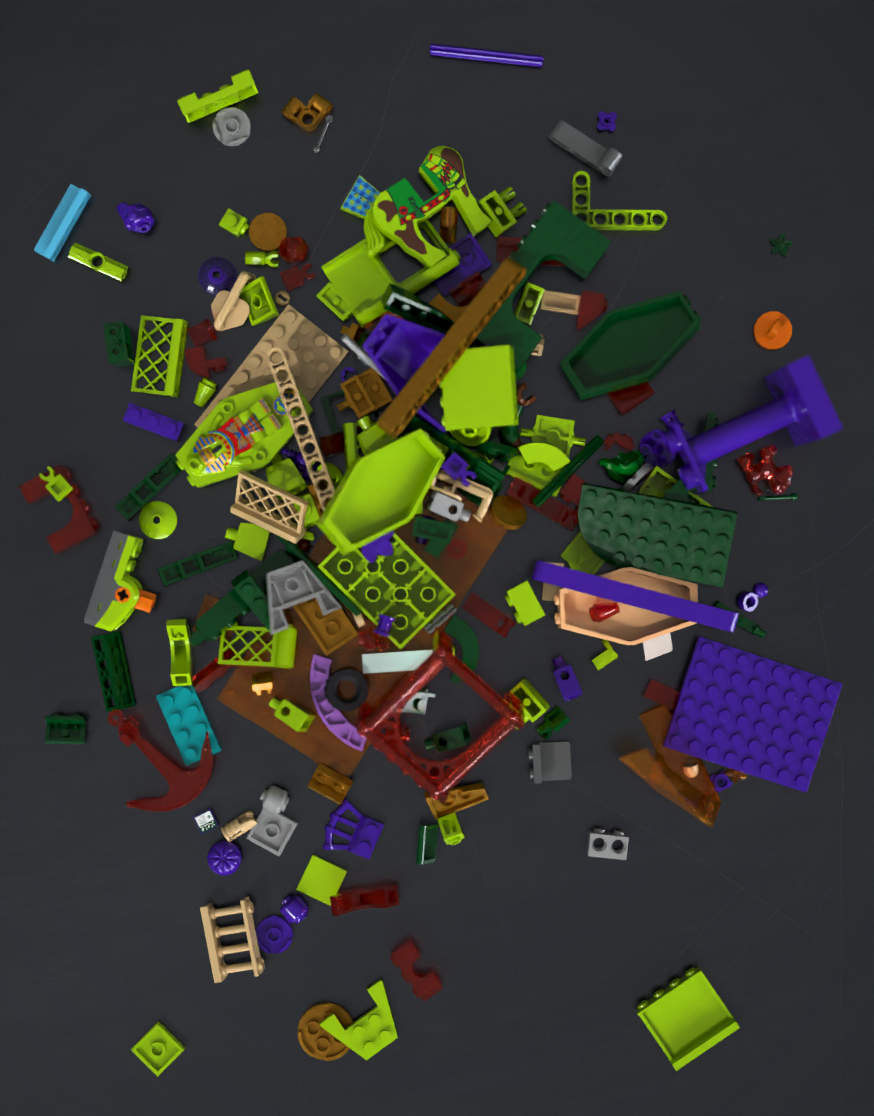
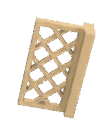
M243 470L238 473L235 503L231 506V513L294 544L306 534L304 522L308 501ZM244 479L248 480L252 487L248 488ZM259 487L265 488L268 495L264 496ZM251 490L256 492L259 497L258 499H254L250 492ZM245 493L249 501L242 498V494ZM276 495L281 496L284 503H280ZM267 498L272 499L273 503L275 504L274 507L270 506V504L267 501ZM261 501L265 508L259 506L257 502ZM292 503L300 505V511L297 512ZM287 505L292 514L287 515L283 506ZM278 509L281 516L275 514L273 510ZM294 517L298 524L292 522L290 518Z

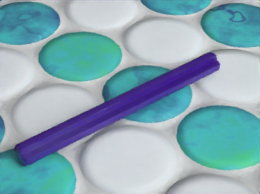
M441 44L430 45V55L537 67L543 65L542 55Z

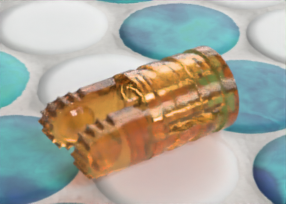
M443 207L441 209L439 235L444 243L447 241L450 243L456 242L458 209L454 207Z

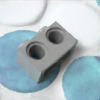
M594 828V831L589 830L587 855L626 860L629 837L621 830H613V833L605 832V829ZM596 838L603 839V844L600 847L593 845ZM615 840L622 841V846L619 849L612 847Z

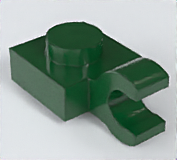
M557 705L544 717L546 722L540 725L536 731L544 740H547L551 736L552 730L557 733L570 719Z

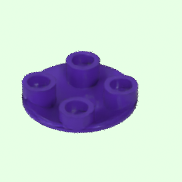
M655 429L643 436L640 441L639 452L644 455L645 463L661 468L669 465L675 459L677 452L674 454L669 453L661 436V433L665 431Z

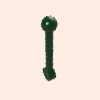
M792 493L791 495L761 496L758 497V501L778 499L797 500L798 495L796 493Z

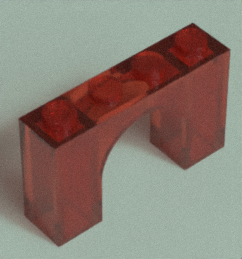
M58 465L52 469L55 471L56 476L61 474L73 488L66 496L72 504L73 516L67 526L46 537L54 554H60L99 533L97 530L99 525L96 519L90 517L88 504L85 500H81L79 487L76 483L73 485L70 479L72 474L68 467L64 468L63 465ZM48 470L44 472L43 475L45 477H48L50 475V471ZM40 476L19 486L29 504L51 494L45 487L49 482H45Z

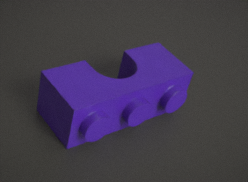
M129 403L123 421L177 442L181 441L186 428V424L132 403Z

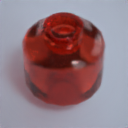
M300 236L284 238L279 245V254L286 262L302 261L307 255L308 246Z

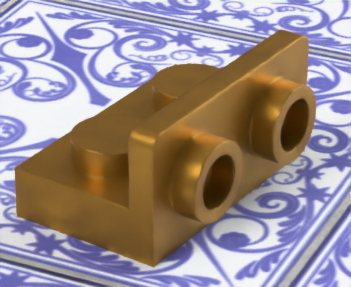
M319 763L307 787L340 805L353 781Z

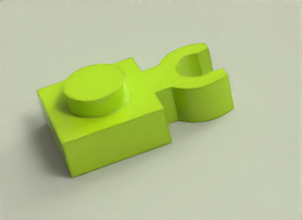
M48 466L47 469L50 471V475L45 477L40 473L39 476L45 482H49L45 487L60 502L73 488L61 474L56 476L55 471Z

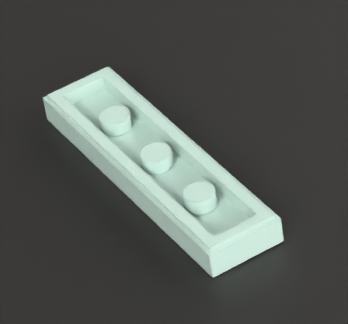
M439 649L362 654L363 674L440 669Z

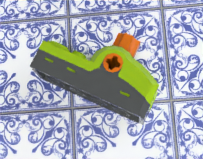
M113 530L84 617V623L113 631L126 622L135 608L151 613L157 594L143 590L140 582L130 576V572L135 570L137 564L135 557L140 555L144 539L122 531Z

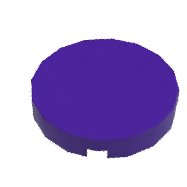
M267 916L256 927L258 946L266 953H282L292 943L293 928L287 919L282 916Z

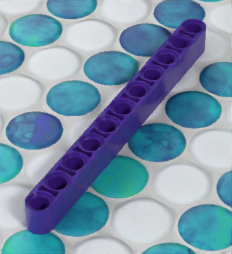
M539 560L536 561L532 576L533 580L733 633L739 616L735 612Z

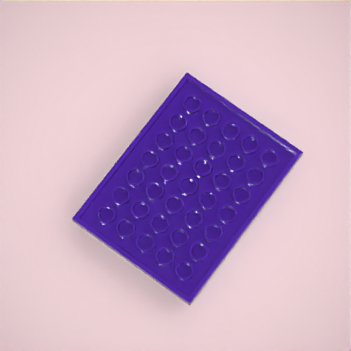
M698 636L662 746L807 793L843 684Z

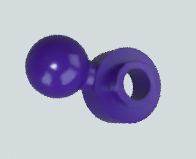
M757 583L753 587V592H743L738 599L739 607L745 611H753L758 605V597L763 598L768 594V586L765 583Z

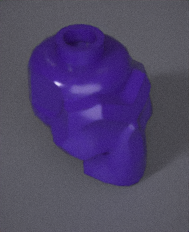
M124 202L117 205V211L129 231L145 233L154 225V217L148 207H144L143 204L127 205Z

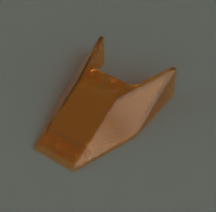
M665 704L641 713L639 715L655 748L656 755L653 757L646 747L622 756L620 760L658 793L707 826L712 827L722 802L718 793L714 790V785L710 781V776L701 758L662 746L672 717V713ZM689 762L698 763V774L693 778L687 777L683 772V764Z

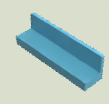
M72 184L69 186L36 244L35 252L53 262L55 261L91 197L87 191L82 188L79 189Z

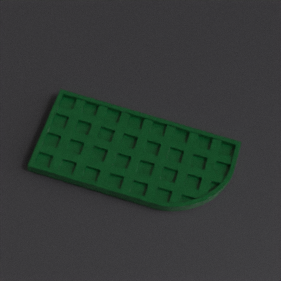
M583 483L578 509V521L581 533L588 546L601 559L611 565L621 568L633 567L656 573L657 575L723 587L738 512Z

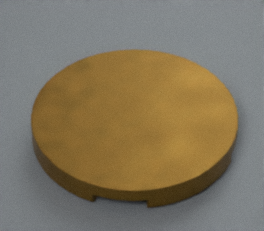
M322 1002L311 1006L305 1011L298 1025V1040L303 1050L309 1056L331 1061L347 1053L350 1048L323 1029L319 1024L320 1021L333 1013L345 1029L354 1022L345 1008L335 1003Z

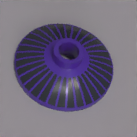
M212 257L201 265L198 279L206 292L217 295L220 291H230L237 279V273L229 260L223 257ZM219 272L220 277L214 278L213 274Z

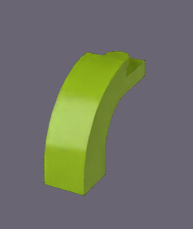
M186 619L167 620L166 628L171 649L170 676L173 686L192 685L193 659L192 646L188 641L191 636L189 625H187Z

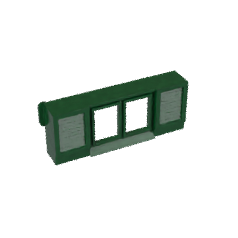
M416 414L397 436L399 438L417 429L426 431L430 439L432 437L449 448L444 456V462L455 452L471 463L468 471L474 472L477 477L472 479L467 476L466 479L491 489L493 492L492 499H495L502 489L501 482L511 466L507 465L503 472ZM456 487L460 491L459 493L480 506L483 498Z

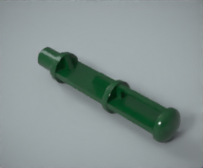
M716 601L712 606L738 613L720 601ZM739 614L738 626L752 635H758L761 638L765 636L766 631L761 629L758 624Z

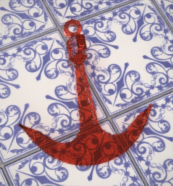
M112 710L108 715V722L112 726H118L119 739L127 747L135 743L169 784V791L165 796L126 802V806L144 811L166 812L181 808L193 801L205 788L212 770L213 755L209 732H206L202 746L200 764L194 770L183 771L141 737L139 723L131 715L126 720H123L124 714L120 710ZM116 715L119 717V720H114L112 717Z

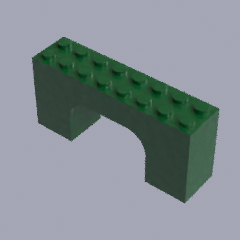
M553 201L551 205L547 203L541 212L540 217L542 218L540 220L536 219L531 225L529 236L524 235L517 247L519 248L518 251L515 252L513 250L510 254V258L526 268L525 276L474 339L482 348L503 345L513 346L515 372L517 373L542 339L539 334L519 321L512 310V301L535 269L541 263L548 260L559 261L586 279L611 243L610 240L556 201Z

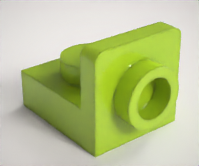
M228 208L219 226L240 237L241 234L244 235L248 230L249 221L246 217H242Z
M455 812L437 818L446 844L455 845L465 838Z

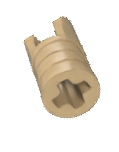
M247 811L221 827V831L227 841L231 842L256 826L257 821L254 819L253 812Z

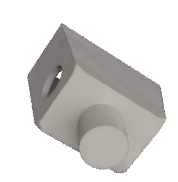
M431 491L424 509L455 522L458 519L468 522L472 513L463 508V503L435 491ZM450 506H453L452 512H449Z

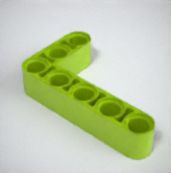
M578 171L573 176L571 213L575 216H583L586 220L585 223L595 230H660L667 222V215L662 210L590 209L589 174L585 171ZM583 177L586 180V184L578 185L576 179ZM582 196L585 198L586 203L580 205L576 202V198ZM602 216L605 219V223H596L595 217ZM615 216H621V217H623L624 223H623V224H617V223H615L614 217H615ZM633 217H642L643 223L636 224ZM653 217H661L662 223L659 225L655 224Z

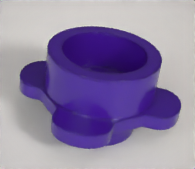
M604 111L598 113L599 123L597 128L599 130L614 131L616 129V113H605Z
M725 770L710 776V781L713 782L716 792H721L723 789L732 786V781L729 780L728 773Z

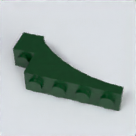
M706 413L704 431L718 425V418H715V413ZM717 458L706 463L705 482L708 488L706 492H711L712 488H716V476H713V468L717 467ZM680 478L670 489L664 490V498L692 503V495H688L689 491L697 490L695 487L687 490Z

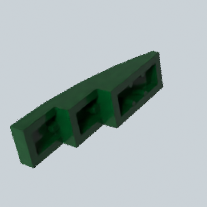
M172 452L129 491L128 495L115 505L114 508L127 522L181 471L176 463L178 458Z
M232 541L158 568L157 571L163 587L238 559L236 551L233 549Z

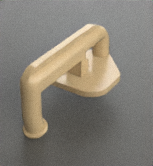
M242 271L230 292L223 290L216 295L211 304V309L215 320L214 328L217 331L242 326L250 314V306L246 301L239 298V295L246 282L249 284L256 280V276L253 273Z
M444 470L438 471L429 489L459 502L463 498L454 494L456 487L483 498L476 514H473V517L481 523L493 498L492 490L468 479L466 480L470 485L465 487L461 483V478L458 477L454 480ZM440 479L453 486L451 489L445 486L443 489H440L434 485L436 480Z

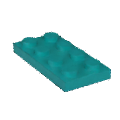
M193 682L192 685L177 686L156 695L186 766L222 751Z

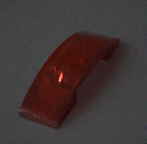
M517 477L514 478L506 494L567 529L574 530L578 523L577 511L552 497H549L540 507H537L532 500L540 491Z

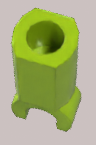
M246 251L245 264H268L271 267H278L279 261H274L271 258H277L279 252Z

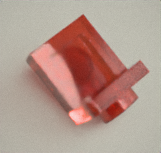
M615 432L613 435L609 434L604 441V444H606L604 449L608 451L615 442L628 452H631L635 444L632 443L633 439L628 435L623 434L622 436Z

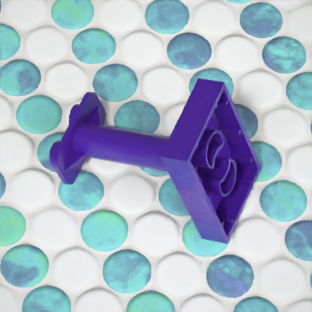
M809 355L764 377L773 400L696 436L681 428L676 419L666 422L668 430L661 433V436L670 454L679 451L685 466L679 468L678 473L687 490L694 487L698 493L708 490L705 482L706 463L785 426L795 447L822 439L843 429Z

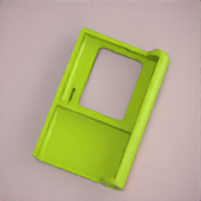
M428 219L417 224L418 228L425 230L437 249L444 251L446 257L428 270L425 267L401 283L395 281L379 258L381 253L397 244L384 236V249L373 257H368L367 242L365 238L321 266L331 284L362 327L387 312L383 308L381 298L389 283L415 294L460 265L459 260L461 258L455 249L452 251L447 247Z

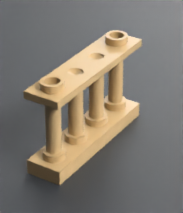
M249 896L243 898L240 901L241 905L216 909L213 907V902L205 903L200 907L214 983L222 982L227 978L228 973L252 969L254 976L257 977L265 968L264 960L260 957L252 915L254 907L253 903L250 902ZM243 913L244 924L222 928L217 926V917ZM246 932L248 943L225 947L220 943L221 935ZM250 950L252 962L233 965L224 964V954Z

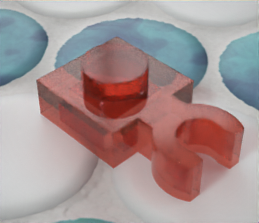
M311 264L304 265L300 271L295 266L279 273L287 292L305 285L303 279H313L316 277L315 273L311 275L306 273L307 269L312 267Z

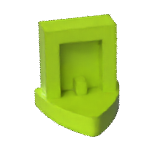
M605 639L602 640V643L607 650L592 660L598 671L618 658V654L614 651L608 640Z

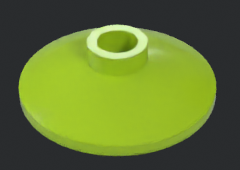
M154 501L147 504L141 510L139 525L143 533L148 537L164 539L174 532L177 526V515L169 504L162 501ZM156 516L160 518V522L158 524L154 523V518Z

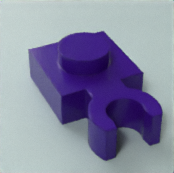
M455 452L440 467L454 480L458 477L461 478V483L465 487L470 485L466 480L467 476L472 479L477 477L474 472L466 470L468 464Z

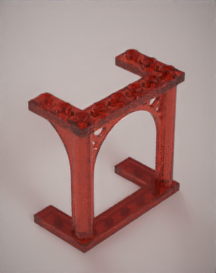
M438 627L433 632V652L379 704L371 707L366 702L363 703L358 709L356 729L361 737L371 741L372 746L376 750H381L386 754V758L391 763H396L406 776L410 775L420 788H425L432 799L438 800L443 804L448 799V792L515 728L520 730L525 726L523 702L510 691L504 695V699L453 654V640ZM446 665L502 716L465 752L452 759L435 761L418 756L406 746L400 734L399 719L408 701ZM391 716L395 719L394 722L386 721L387 719L390 720ZM392 727L395 732L391 735H384L381 729ZM396 739L398 741V744L395 745L394 741L391 740ZM421 763L425 764V765H426L425 770L423 769L422 766H419V764H421ZM445 765L450 766V768L446 769L447 772L444 771Z

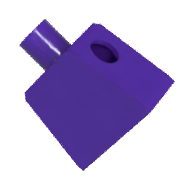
M563 656L553 659L552 662L556 669L553 671V675L564 702L582 696L581 687L571 664L566 665ZM567 674L569 678L563 680L561 675Z

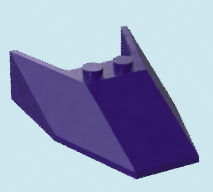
M385 314L362 347L396 396H398L444 338L445 334ZM424 403L417 411V414L445 433V427L437 422Z

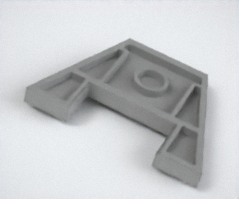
M303 560L266 574L270 635L289 628L283 610L316 598L323 615L342 608Z

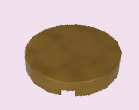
M262 213L252 220L249 226V237L257 249L271 252L285 243L287 228L284 221L278 215Z
M498 496L490 506L489 511L492 519L498 525H503L505 529H519L527 520L525 507L520 501L511 496Z

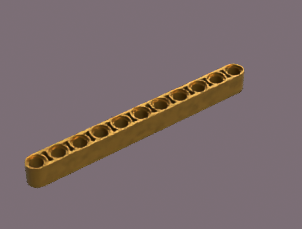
M510 257L501 264L380 417L377 423L380 429L393 438L402 432L523 279L526 273L525 267Z

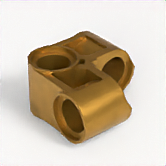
M315 93L307 106L292 96L281 110V113L305 131L311 132L329 114L333 104L319 93ZM307 117L313 118L311 124H305L304 120Z

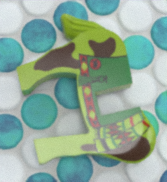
M447 146L434 147L429 151L420 166L418 173L435 194L426 202H423L406 178L377 196L364 219V234L367 242L368 257H373L384 249V236L396 242L404 252L418 259L427 270L446 257L444 251L430 245L421 235L417 224L436 214L450 200L455 203L473 237L490 225L492 221L480 210L475 197L468 188L463 160L455 149Z

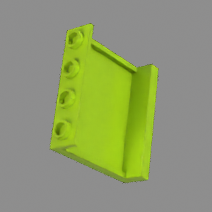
M503 345L466 349L439 384L443 390L440 402L441 407L444 408L442 425L445 427V430L453 431L519 425L513 346Z
M699 966L687 970L682 978L672 980L669 983V987L656 991L653 994L654 997L648 1001L647 999L643 1000L637 1005L638 1008L635 1009L676 1071L740 1028Z

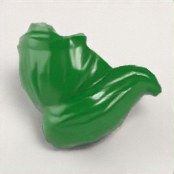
M638 451L626 454L619 452V455L613 459L602 458L599 464L604 466L611 480L619 484H625L629 477L635 475L644 463V455Z

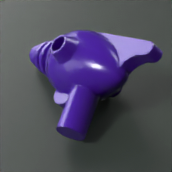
M284 448L282 453L287 455V458L290 457L291 460H294L295 466L299 471L303 472L302 478L309 480L310 474L302 452L296 453V450L293 452L292 449L289 451L287 448ZM315 462L312 470L316 471L321 462Z

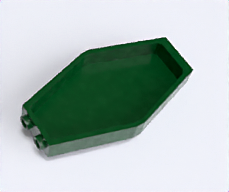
M680 291L608 312L560 363L564 374L580 399L584 400L653 379L700 329L701 317L696 310L693 311L691 309L689 298L686 295L683 296Z

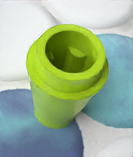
M203 377L202 381H199L193 403L204 407L217 390V383Z

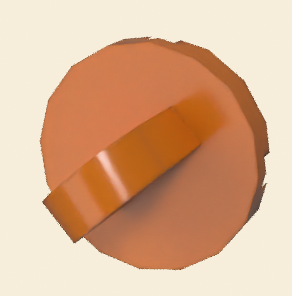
M769 311L762 314L756 320L753 327L755 340L761 347L768 350L779 349L785 346L792 336L790 320L778 311Z

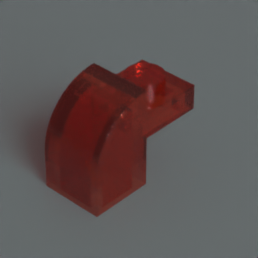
M204 346L184 350L189 368L200 377L212 378L210 370L220 372L225 370L224 367L229 366L226 357L208 360Z

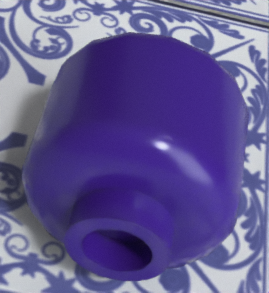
M290 894L281 901L283 905L280 911L289 923L295 922L298 924L308 916L307 911L309 908L299 895L292 897Z

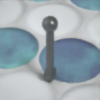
M327 115L325 118L326 123L317 145L313 147L315 153L320 152V145L329 123L333 122L331 115Z

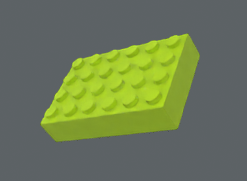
M395 533L388 539L393 547V555L382 556L378 554L374 563H370L365 559L362 554V546L350 553L344 554L336 548L318 567L376 626L380 618L379 613L395 618V622L392 623L389 632L390 637L388 638L399 649L404 647L456 595Z

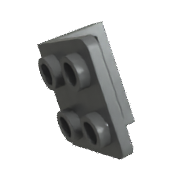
M568 741L532 743V748H528L529 760H532L533 767H529L530 779H533L534 784L542 783V781L571 779V752Z

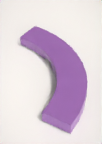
M314 653L310 669V686L316 710L324 724L336 737L352 748L363 751L368 732L354 726L343 716L340 710L333 708L327 702V698H325V682L330 676V667L333 659Z

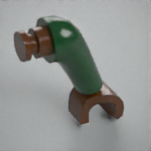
M525 382L516 385L518 423L524 410L523 406L530 405L537 399L533 395L523 400L521 394L526 389ZM518 425L501 426L499 431L501 444L515 448L524 444L520 443Z

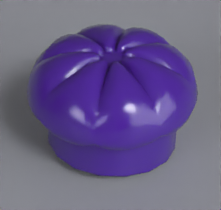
M228 841L215 843L207 855L210 869L214 873L223 876L234 873L239 868L242 860L239 848L234 843Z

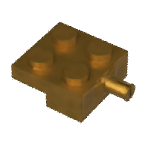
M370 368L340 384L345 393L346 400L337 404L336 407L339 408V412L350 407L355 411L358 418L361 419L393 400L379 374L373 368Z

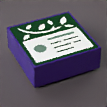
M211 808L193 817L201 834L219 826Z

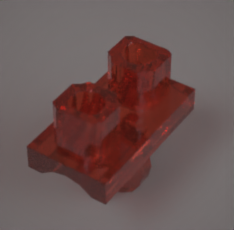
M477 271L449 290L459 307L477 296L486 283Z

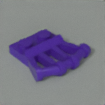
M344 798L342 804L334 812H331L329 816L331 819L324 828L325 844H323V849L347 850L369 860L384 823L361 814ZM349 809L359 821L357 823L341 815ZM339 821L355 828L353 835L335 828L337 822ZM333 834L350 840L349 844H333Z

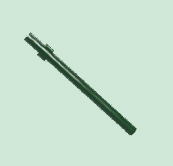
M277 535V538L286 546V550L291 555L294 554L300 561L303 560L317 578L355 616L362 612L299 549L297 543L294 544Z

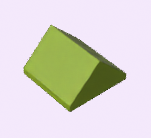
M263 276L242 289L240 297L250 306L248 317L252 326L280 316Z

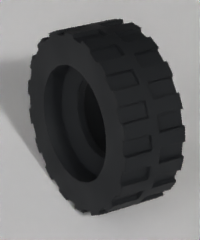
M353 669L336 670L325 682V698L335 709L353 711L360 708L365 703L366 697H368L369 687L366 683L367 680L364 679L361 673ZM344 680L351 681L356 688L355 695L347 700L340 698L337 693L339 683Z

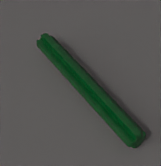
M598 435L595 436L533 498L532 502L537 507H540L604 443V440Z

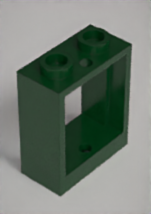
M123 321L103 324L109 363L116 367L134 365L135 357L130 326Z
M343 390L320 398L332 435L342 433L343 426L338 427L330 401L345 397ZM375 410L369 414L370 420L376 422V416H379L378 411Z

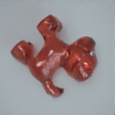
M775 444L767 446L760 451L762 460L756 465L752 463L754 461L752 452L738 459L740 466L746 472L748 481L751 483L752 492L756 496H761L764 493L758 488V483L764 479H768L773 493L778 495L783 494L792 483L793 468L790 465L777 467L773 461V456L777 453Z

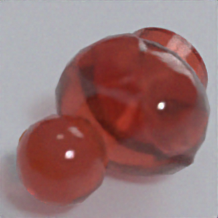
M368 627L365 631H359V646H364L366 650L373 651L378 647L380 652L390 647L389 639L381 637L377 640L378 634L373 632L376 628Z

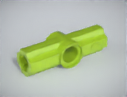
M76 242L69 251L68 258L122 282L127 274L128 266ZM102 258V264L98 267L94 266L95 259Z

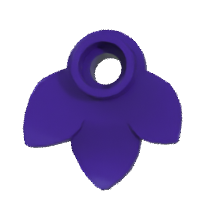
M390 531L363 545L362 554L365 559L370 563H374L378 554L382 556L393 555V547L388 539L394 535V532Z

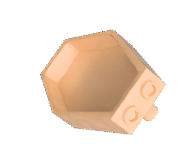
M633 567L618 568L597 575L698 603V589L695 583L657 575L656 573ZM563 587L557 589V593H554V604L557 605L558 613H555V624H558V628L620 644L636 645L696 624L695 622Z

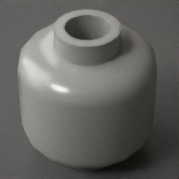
M271 786L268 790L264 789L260 800L263 801L262 807L278 814L281 811H285L290 797H287V791Z

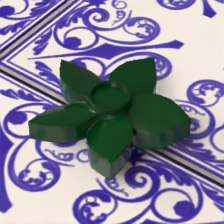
M784 233L780 235L779 240L770 239L771 243L775 246L772 249V254L780 251L782 255L786 256L787 248L793 244L791 241H785Z

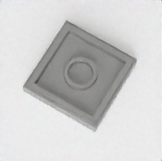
M262 808L256 819L257 825L251 828L246 839L280 857L298 822L282 813L275 814Z

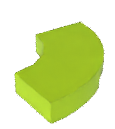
M530 442L518 446L527 464L542 462L555 471L570 462L560 449L547 443Z

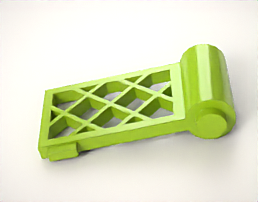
M236 622L229 629L225 627L221 630L218 664L292 669L294 668L297 629L294 628V625L288 624V629L273 634V640L266 644L261 638L265 633L270 632L266 627L238 626ZM227 630H232L238 635L230 643L226 639ZM248 631H252L256 637L248 644L242 636ZM241 639L246 646L240 652H237L232 645ZM260 640L265 647L256 654L251 646ZM231 648L236 655L230 660H224V652ZM247 649H250L255 656L249 661H244L241 655ZM267 649L271 653V662H263L259 657Z

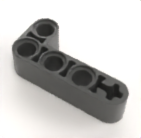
M558 119L548 134L549 139L608 177L612 175L623 157L614 148H604L560 119Z

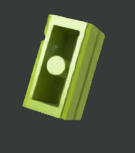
M527 282L514 310V315L519 321L529 327L545 289Z

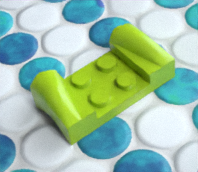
M249 69L241 70L237 75L232 76L233 85H224L219 88L220 91L213 94L212 92L205 93L201 96V99H198L195 93L181 96L177 101L187 122L191 123L258 94Z

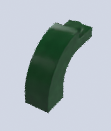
M454 614L444 631L456 638L463 649L462 660L450 678L452 682L457 684L458 681L463 682L468 673L465 671L466 668L474 672L479 658V646L472 628Z

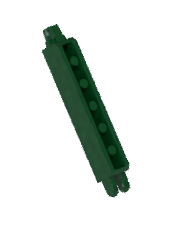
M277 550L255 569L251 575L265 593L267 591L266 574L294 564L299 559L288 551ZM234 588L196 620L195 628L197 631L188 640L191 646H198L204 640L207 642L211 639L213 641L217 640L222 635L220 632L225 627L229 629L237 622L235 619L240 614L244 616L251 610Z

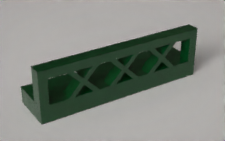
M120 631L91 637L106 712L135 706ZM98 639H101L102 641V649L100 648ZM103 660L106 661V668L104 667ZM107 678L110 680V686L107 683ZM111 697L114 699L115 706L113 707Z

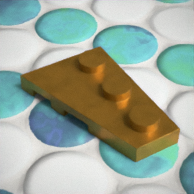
M483 783L424 793L435 820L489 800Z

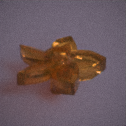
M732 768L725 772V775L732 776V781L735 784L739 779L745 780L748 778L746 773Z

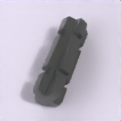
M452 603L448 604L445 610H441L431 619V622L424 626V629L427 633L431 634L436 627H439L450 615H453L457 608Z

